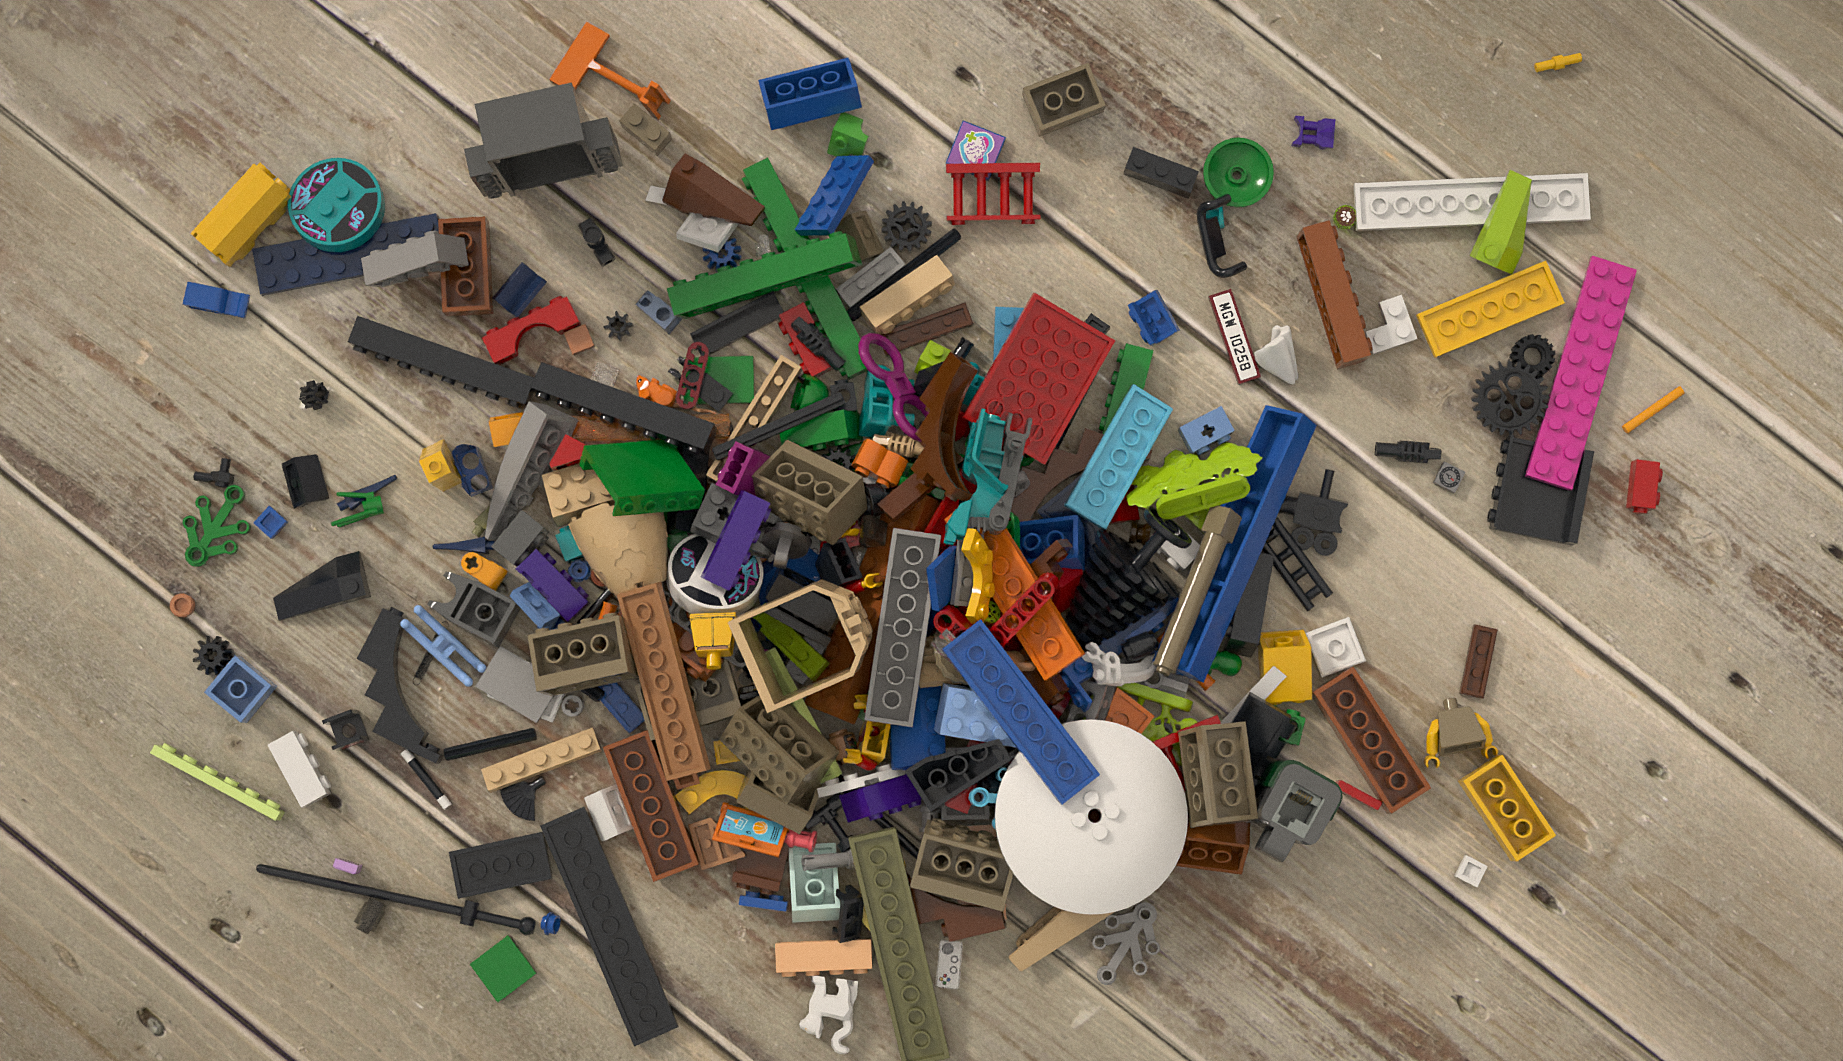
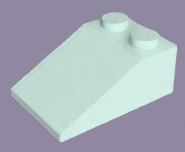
M836 843L816 844L813 852L797 846L789 847L792 923L839 920L840 900L836 897V889H839L838 868L804 871L801 863L803 855L836 853Z

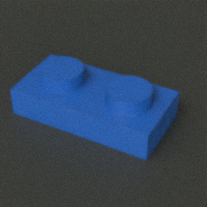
M746 891L745 895H740L739 905L786 912L788 901L783 900L784 896L773 894L769 895V898L760 897L759 892Z

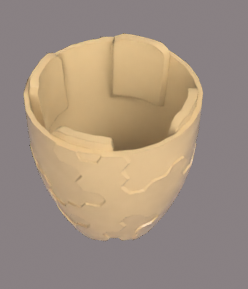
M603 503L583 511L581 516L571 518L572 522L568 525L578 548L595 575L615 596L667 580L668 534L664 512L613 517L614 505L610 506L608 503Z

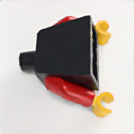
M850 527L834 545L826 541L821 542L815 567L819 573L820 580L833 583L857 594L865 591L866 587H880L883 583L875 584L873 582L874 576L879 575V573L868 574L865 576L864 581L862 580V574L845 539L846 535H858L860 530L856 528L851 529Z

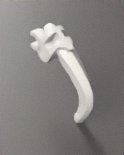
M1093 642L1085 646L1090 652H1085L1082 658L1086 662L1093 663V678L1097 684L1122 686L1125 683L1145 681L1153 676L1155 666L1152 660L1155 654L1143 658L1139 663L1120 664V659L1116 653L1108 652L1105 654Z

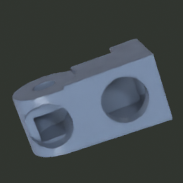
M648 290L635 304L668 335L682 320L681 317L674 316L673 310L668 304Z

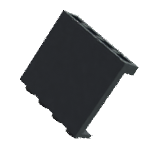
M1514 435L1507 436L1506 440H1502L1500 446V453L1503 456L1502 462L1498 463L1495 475L1499 477L1497 486L1494 485L1491 494L1494 504L1493 509L1490 508L1487 515V522L1490 523L1489 529L1567 545L1578 544L1594 451H1583L1573 488L1569 491L1525 477L1535 442L1514 438Z

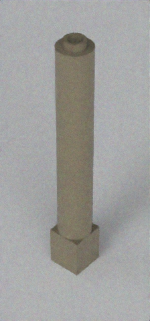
M1214 506L1208 511L1201 529L1205 533L1153 663L1157 667L1156 671L1158 673L1169 676L1170 673H1176L1226 544H1232L1242 519L1231 508Z

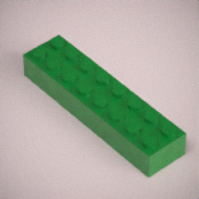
M842 231L829 234V238L820 241V238L806 241L807 245L799 248L797 245L786 247L783 253L775 254V252H769L761 255L762 259L757 261L747 259L739 262L740 266L731 268V266L718 268V273L709 275L708 272L695 276V280L689 282L686 279L673 282V287L667 288L674 316L688 319L760 297L772 291L776 292L861 266L862 261L856 240L847 233L843 234Z

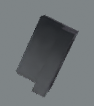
M317 454L293 457L282 463L293 509L301 508L312 502L329 499Z

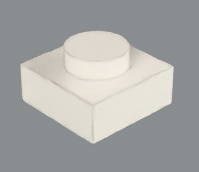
M1464 855L1454 876L1474 887H1478L1488 866Z

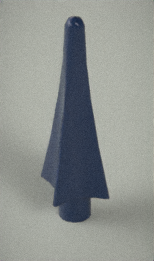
M393 475L353 492H373L375 494L395 481L397 476ZM344 497V500L336 504L341 512L349 507L353 511L362 504V501H366V498Z
M484 536L459 542L434 544L432 547L433 549L489 554V550H494L491 546L495 541H489Z

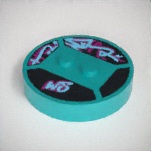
M329 158L312 164L296 178L289 193L292 197L288 200V212L294 227L307 243L323 251L343 252L361 246L376 233L385 213L384 194L375 176L364 165L351 159Z

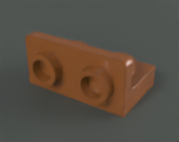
M686 631L677 641L683 666L687 668L685 671L693 679L700 678L703 682H706L716 670L706 668L707 657H698L695 651L693 635Z

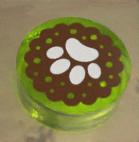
M1349 205L1338 207L1333 215L1335 225L1340 229L1353 227L1356 223V210Z

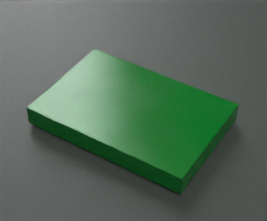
M695 357L694 363L689 361L692 365L702 368L703 364H698L699 357ZM709 357L705 373L734 394L727 404H750L754 399V357ZM687 390L686 396H683L684 403L686 404L694 400L691 398V391ZM700 398L697 405H708Z

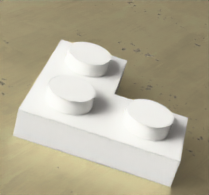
M1402 295L1378 303L1386 325L1365 332L1366 338L1369 337L1372 343V355L1417 339Z

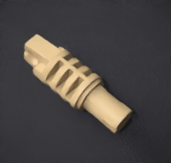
M888 432L887 436L877 434L873 436V441L900 456L912 458L920 455L924 449L920 444L921 442L911 439L907 435Z

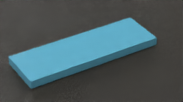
M1131 385L1064 506L1099 528L1106 530L1173 408L1138 386Z

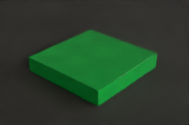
M507 935L470 963V966L497 1003L537 974L510 935Z

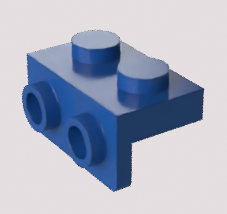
M1154 290L1138 301L1128 304L1131 319L1138 323L1142 339L1149 343L1150 346L1156 345L1180 331L1158 290Z

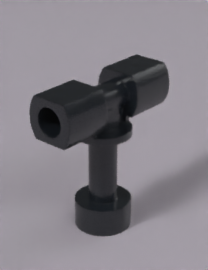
M589 218L578 225L584 240L591 249H594L593 253L602 267L616 259L608 244H605V237L593 218Z
M840 792L826 800L827 804L817 811L814 809L806 827L811 831L820 823L823 826L829 825L840 841L837 845L841 852H845L850 849L848 839L853 835L847 836L836 820L839 816L837 811L843 808L839 797L842 795Z

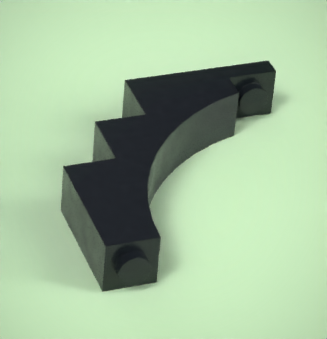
M393 607L390 610L383 608L357 657V660L377 669L365 696L385 705L372 732L435 764H440L444 755L438 753L440 748L430 743H427L426 746L423 745L429 733L411 713L399 682L398 651L404 630L400 622L405 619L402 617L404 613Z

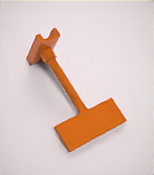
M586 22L549 80L556 85L572 82L576 90L587 71L591 69L637 95L639 101L649 114L659 120L661 115L657 110L662 102L670 103L669 97L660 85L652 80L647 88H642L596 62V57L610 35Z

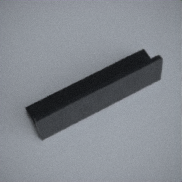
M772 291L690 333L694 342L704 343L710 355L780 319L779 315L784 311L776 298L775 292ZM698 347L700 355L704 356L705 353L702 352L701 347Z
M678 446L676 448L706 491L709 452L707 456L701 453L699 456L687 452V448ZM699 509L669 511L666 522L667 534L675 535L682 531L692 533L690 532Z

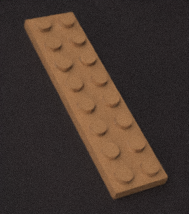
M657 582L617 594L666 781L710 770L709 759L662 583Z

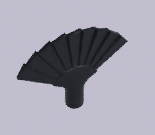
M540 776L531 783L521 781L500 789L503 802L519 818L535 821V793L537 789L546 784V780L543 776Z

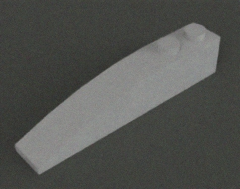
M528 402L500 466L488 513L485 532L487 540L496 541L522 508L530 505L534 499L531 495L538 485L543 486L542 475L546 474L550 469L549 463L565 434L571 437L579 420L548 405Z

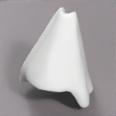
M1276 325L1272 329L1271 342L1254 353L1255 360L1268 372L1293 385L1295 380L1298 379V370L1291 329L1288 325L1283 327Z

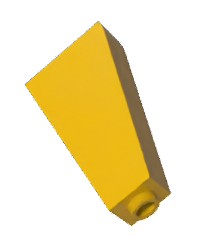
M444 439L422 449L419 463L430 484L444 492L462 483V477Z

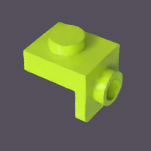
M930 340L918 360L914 373L918 374L920 370L945 361L951 350Z

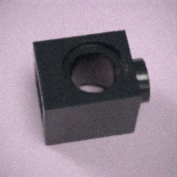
M848 379L835 381V385H830L831 395L842 391L850 394L849 401L834 411L844 409L858 412L853 382L849 383Z

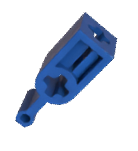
M187 282L183 305L187 308L216 314L246 318L250 295Z

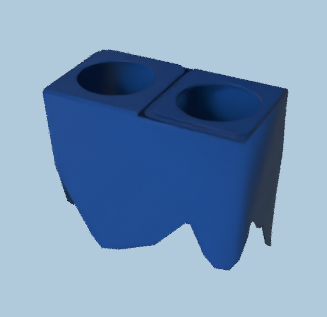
M467 444L456 446L452 451V456L462 477V487L468 495L473 497L493 489L494 487L479 447ZM468 453H474L479 458V464L474 469H467L463 465V457ZM475 475H483L487 479L486 488L478 491L474 490L471 486V479Z

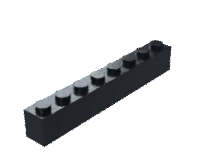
M357 315L348 339V343L354 346V351L366 354L367 351L375 353V358L388 362L389 359L398 361L397 366L408 370L411 369V366L420 369L419 373L430 378L433 377V374L442 377V382L453 386L455 382L463 384V389L473 393H477V390L486 392L485 397L499 401V398L508 400V405L521 409V406L526 407L528 402L531 401L533 391L530 387L534 377Z
M541 362L530 387L535 393V397L545 402L549 400L555 401L558 406L567 410L570 407L575 408L580 414L586 417H591L592 415L600 417V421L609 425H613V422L622 425L621 428L628 432L634 433L636 430L642 432L643 436L648 439H662L666 445L673 448H678V446L687 448V452L699 456L700 453L708 455L718 431L715 424L543 362Z

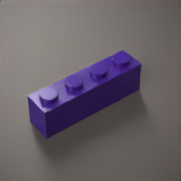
M740 491L700 576L701 578L726 590H730L731 586L735 587L740 578L738 571L741 565H746L751 554L748 550L751 544H755L760 536L761 531L758 530L762 521L766 522L770 515L769 502L746 491Z

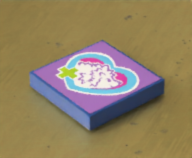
M963 120L946 164L996 163L1006 137ZM988 173L986 181H989L992 173Z

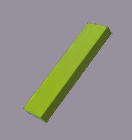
M764 612L752 617L751 622L812 681H816L830 664L795 629Z

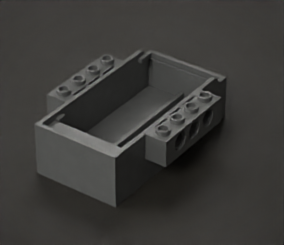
M572 82L474 104L483 145L466 148L464 152L470 178L484 197L488 196L489 199L501 197L502 193L508 192L513 197L516 196L515 192L584 176L597 175L599 178L603 177V171L611 173L617 171L618 167L623 166L618 141L608 118L590 121Z

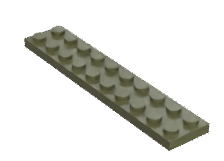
M896 827L851 836L848 840L901 1061H939L949 1059V1048Z

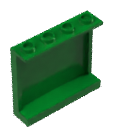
M664 440L584 445L579 465L582 470H594L615 501L612 512L613 517L700 509L705 489L677 449L666 445Z

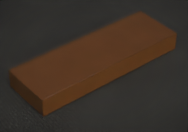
M1473 625L1459 694L1484 699L1498 629Z

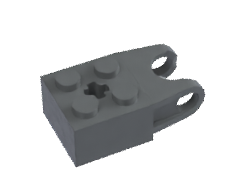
M711 483L690 532L716 543L738 495ZM770 512L766 522H761L759 529L769 525L770 528L775 527L776 523L783 521ZM719 514H725L727 518L724 521L720 520ZM758 540L755 544L752 543L748 550L751 553L750 555L767 559L771 555V551Z
M445 571L443 576L455 585V597L448 603L429 600L427 605L457 627L499 648L521 608L514 600L476 580L474 581ZM484 612H490L491 616L485 619L483 614Z

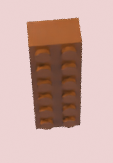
M1330 220L1303 227L1296 238L1336 368L1338 370L1362 363L1371 356L1373 347L1370 338H1366L1363 330L1366 328L1364 317L1359 315L1357 306H1359L1358 297L1355 292L1352 293L1350 284H1352L1350 272L1349 270L1345 271L1343 265L1345 255L1343 249L1338 248L1336 239H1338L1337 229L1335 225L1331 226Z
M1354 666L1346 669L1312 691V698L1376 798L1381 801V806L1387 814H1392L1431 789Z
M648 730L604 746L605 755L653 882L699 865V859L671 784L669 781H666L660 755L655 742L650 740Z

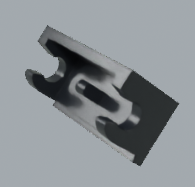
M851 884L845 886L846 893L836 889V897L841 902L838 929L833 927L832 934L838 939L839 943L861 938L864 902L862 894Z

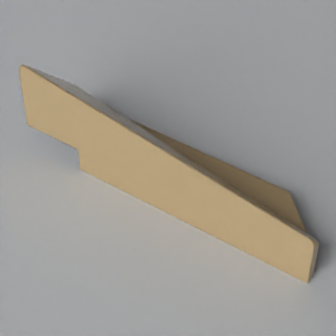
M1053 907L1018 937L1015 943L1018 949L1009 955L1008 958L1019 971H1023L1114 912L1089 915L1073 913Z

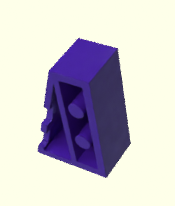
M535 549L516 570L540 592L567 622L571 623L591 604L587 600L589 594L581 586L576 588L571 583L573 578L564 569L560 572L554 566L557 561L548 552L543 554Z
M907 774L839 796L848 823L865 817L872 821L883 817L882 812L887 810L889 815L903 811L902 805L905 804L908 805V808L922 804V798Z

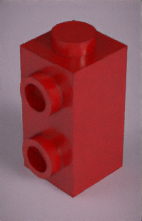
M1639 459L1631 462L1626 508L1633 509V513L1647 514L1648 511L1654 510L1659 505L1660 492H1657L1663 475V470L1660 469V462Z

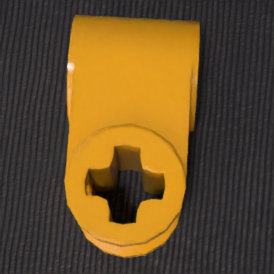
M474 552L465 554L461 560V566L464 571L495 591L508 573L500 565ZM477 558L476 563L479 564L478 567L469 569L470 564L468 560Z

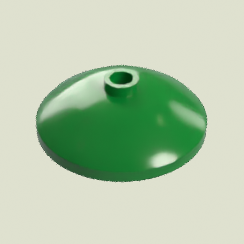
M1230 138L1220 142L1210 151L1203 167V178L1209 193L1215 199L1229 194L1232 200L1226 205L1230 207L1241 208L1257 203L1267 194L1273 182L1274 168L1269 154L1257 142L1247 138ZM1237 172L1240 174L1241 178L1236 180L1233 178L1232 174Z

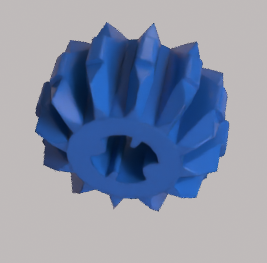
M732 238L729 242L727 240L721 248L725 249L726 254H728L727 256L723 255L724 258H719L718 253L702 248V251L707 253V255L702 257L703 261H710L707 265L708 269L716 266V273H718L717 269L731 265L733 268L737 267L734 260L739 261L742 259V256L737 254L742 249L741 246H734L737 242L735 238Z

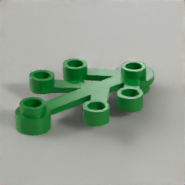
M230 485L225 489L224 497L226 501L213 521L209 510L211 507L210 498L204 495L197 497L195 504L199 508L204 535L200 542L196 531L199 525L198 519L189 515L182 522L187 530L190 544L185 551V559L191 566L200 567L207 563L209 557L224 553L233 555L238 551V544L232 540L225 541L223 545L209 547V545L216 538L237 533L246 535L250 532L251 525L245 520H239L236 524L221 527L235 504H240L244 500L245 491L242 487ZM238 491L240 493L238 499H233V492ZM202 499L207 500V504L205 507L200 506V501ZM189 519L194 520V525L192 527L187 526V521ZM245 523L247 528L241 532L239 526ZM229 543L234 545V549L231 552L227 551ZM200 551L201 558L196 560L194 553Z

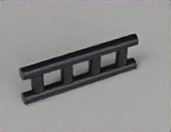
M1276 517L1273 524L1274 528L1270 531L1262 551L1265 554L1274 555L1273 566L1308 612L1315 607L1311 602L1313 598L1321 593L1327 598L1333 594V591L1279 518ZM1280 536L1288 547L1279 554H1276L1269 543ZM1294 555L1302 566L1293 573H1290L1283 562ZM1308 574L1316 585L1305 593L1297 581Z

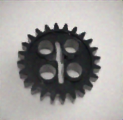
M1508 359L1506 366H1503L1498 361V368L1496 369L1489 365V374L1484 371L1481 372L1484 379L1475 380L1480 386L1479 388H1472V391L1477 396L1471 397V401L1478 403L1472 409L1473 411H1481L1476 417L1478 420L1485 418L1482 423L1484 427L1491 424L1490 431L1494 432L1499 428L1500 435H1503L1505 430H1508L1509 435H1513L1514 430L1517 429L1518 433L1522 435L1523 427L1530 431L1531 422L1539 424L1536 417L1545 416L1541 408H1548V405L1543 400L1548 399L1549 395L1542 393L1548 389L1547 385H1540L1544 380L1543 376L1535 378L1538 373L1537 369L1529 372L1530 365L1528 363L1522 368L1520 360H1517L1515 366H1512L1511 360ZM1513 376L1520 378V383L1516 387L1508 386V381ZM1499 380H1502L1509 393L1514 395L1513 399L1520 408L1521 415H1518L1511 403L1506 400L1507 397L1498 384ZM1491 389H1498L1500 391L1497 399H1488L1487 394ZM1525 396L1532 397V403L1527 407L1521 406V399ZM1503 409H1511V417L1508 419L1500 418V412Z

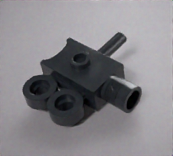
M1325 469L1320 495L1301 491L1298 498L1286 495L1279 510V513L1294 516L1293 523L1300 524V527L1293 530L1291 536L1302 551L1309 549L1313 543L1316 552L1323 556L1331 555L1337 549L1338 542L1333 532L1342 533L1340 516L1342 511L1348 507V502L1329 498L1334 470ZM1311 529H1316L1323 532H1320L1314 539V534ZM1305 535L1307 537V541L1305 543H1300L1298 541V536ZM1323 540H1328L1330 542V546L1328 548H1323L1321 546V542Z

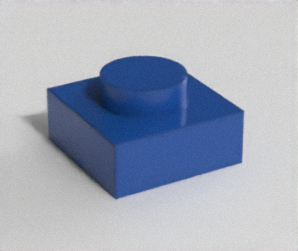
M268 506L253 523L270 539H273L288 521L272 506Z

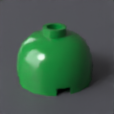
M803 374L801 377L805 379L802 383L797 382L790 408L795 409V412L827 398L829 392L822 380L815 376Z

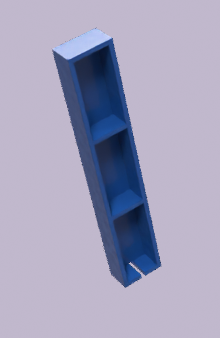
M1265 405L1247 446L1252 453L1259 454L1263 459L1256 463L1257 471L1255 474L1246 477L1250 485L1248 495L1242 499L1221 505L1222 507L1231 508L1242 519L1232 544H1226L1175 674L1204 683L1317 425L1303 413ZM1161 640V642H1160V644H1159V646H1158V649H1157V651H1156V653H1155V655H1154V658H1153V660H1152L1153 662H1154V660H1155V658H1156V655H1157V653H1158V650H1159V648H1160V645H1161V643H1162V640Z

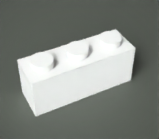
M291 731L268 744V747L301 808H305L331 794L329 790L331 784L325 775L320 774L317 768L320 764L314 754L310 755L306 746L309 744L302 733L299 734L298 731Z

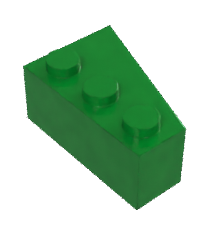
M844 409L823 414L780 433L781 446L786 440H789L807 450L820 451L827 449V446H844L851 442L863 441V436H859L860 414Z

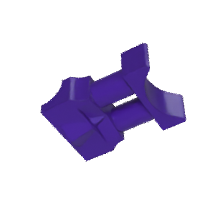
M1304 116L1294 117L1293 120L1299 127V136L1292 143V147H1301L1303 143L1313 144L1322 150L1327 148L1333 149L1336 119L1324 118L1315 122L1305 121ZM1303 130L1316 131L1315 135L1303 134Z

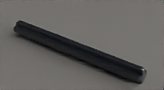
M955 228L950 230L849 308L847 313L850 319L856 321L862 316L860 306L934 256H940L961 239L960 233Z
M840 392L715 446L712 448V452L716 460L726 458L735 441L751 447L844 406L845 400Z

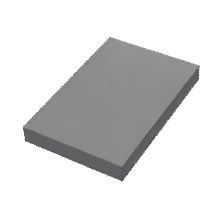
M502 646L499 647L475 686L535 723H538L554 697L536 692L532 664Z

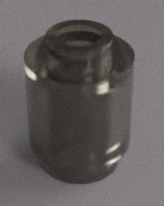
M370 897L367 902H364L354 920L358 924L356 929L368 935L370 931L376 932L386 913L384 910L387 905Z

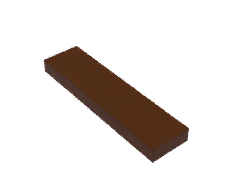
M966 302L897 326L891 332L882 334V336L889 339L900 352L973 325V321ZM883 349L885 357L889 356L887 351Z
M955 451L956 463L959 469L963 464L964 458ZM914 473L877 504L878 508L895 522L934 490L936 486L921 484L916 480L917 475Z

